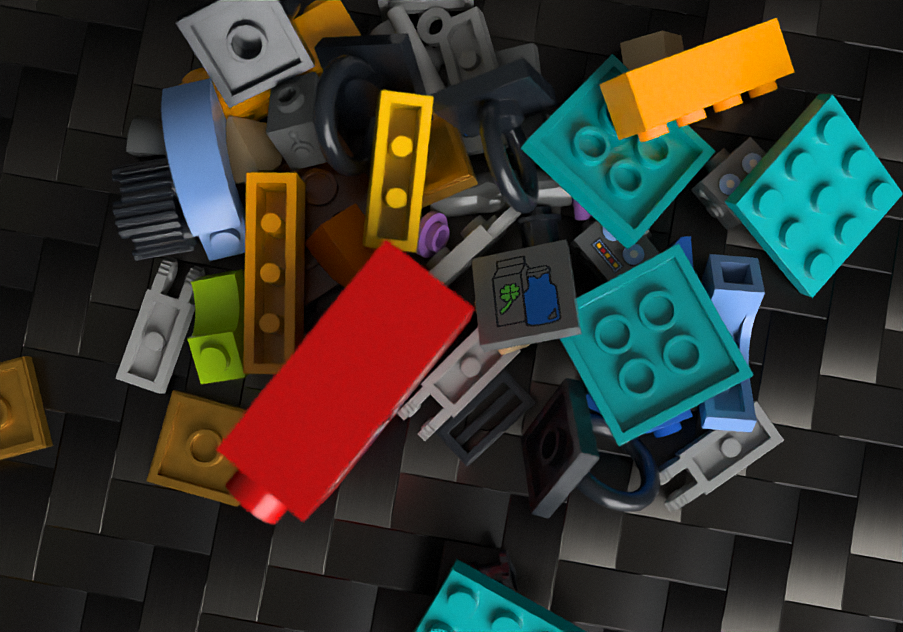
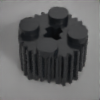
M168 157L114 166L112 168V180L120 181L122 195L120 196V201L113 202V214L116 217L115 223L118 225L119 235H121L122 239L131 238L135 244L136 250H132L135 261L193 251L196 244L199 243V236H192L174 185Z

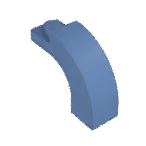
M209 78L165 88L162 90L161 103L165 146L176 192L193 237L199 236L209 261L245 253L246 212L239 197L229 161L226 142V117L212 80Z
M710 254L701 283L749 366L751 331L755 316L765 294L758 258ZM750 378L699 404L702 429L752 432L757 422Z

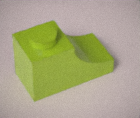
M242 269L198 277L191 281L195 300V325L193 334L188 338L200 383L207 384L246 378L249 374H243L245 279Z

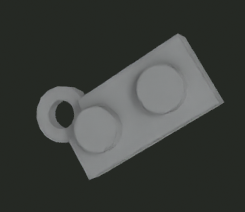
M477 6L454 17L443 8L434 7L425 11L419 18L417 33L420 39L429 46H440L451 86L499 67L484 14ZM438 19L442 20L443 26L441 31L434 35L430 34L429 28L432 22Z
M510 207L498 219L493 215L486 221L479 215L460 233L464 240L452 251L444 247L426 264V267L430 270L429 273L448 287L472 265V259L480 258L506 234L507 228L521 213Z

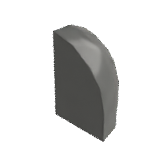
M136 115L131 121L126 152L141 162L168 157L162 120Z

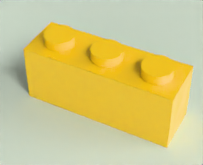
M381 90L378 95L362 243L365 247L379 248L383 241L387 239L401 251L417 252L433 97L385 90Z

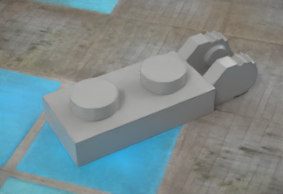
M168 256L160 263L151 290L147 289L115 378L159 394L166 393L195 311L191 281L206 274L203 268L194 266L186 276L179 299L167 296L166 294L171 289L177 275L179 265L177 259Z
M477 327L421 383L423 387L397 414L403 420L411 417L421 408V403L431 394L443 409L434 417H430L421 426V431L418 435L426 441L450 416L454 418L521 350L519 349L502 356L498 350L484 352L480 347Z
M754 401L757 422L752 432L709 429L676 452L675 458L665 462L658 468L660 485L667 483L684 469H686L693 480L672 492L665 499L664 504L670 512L680 509L702 493L707 495L784 441L757 401Z

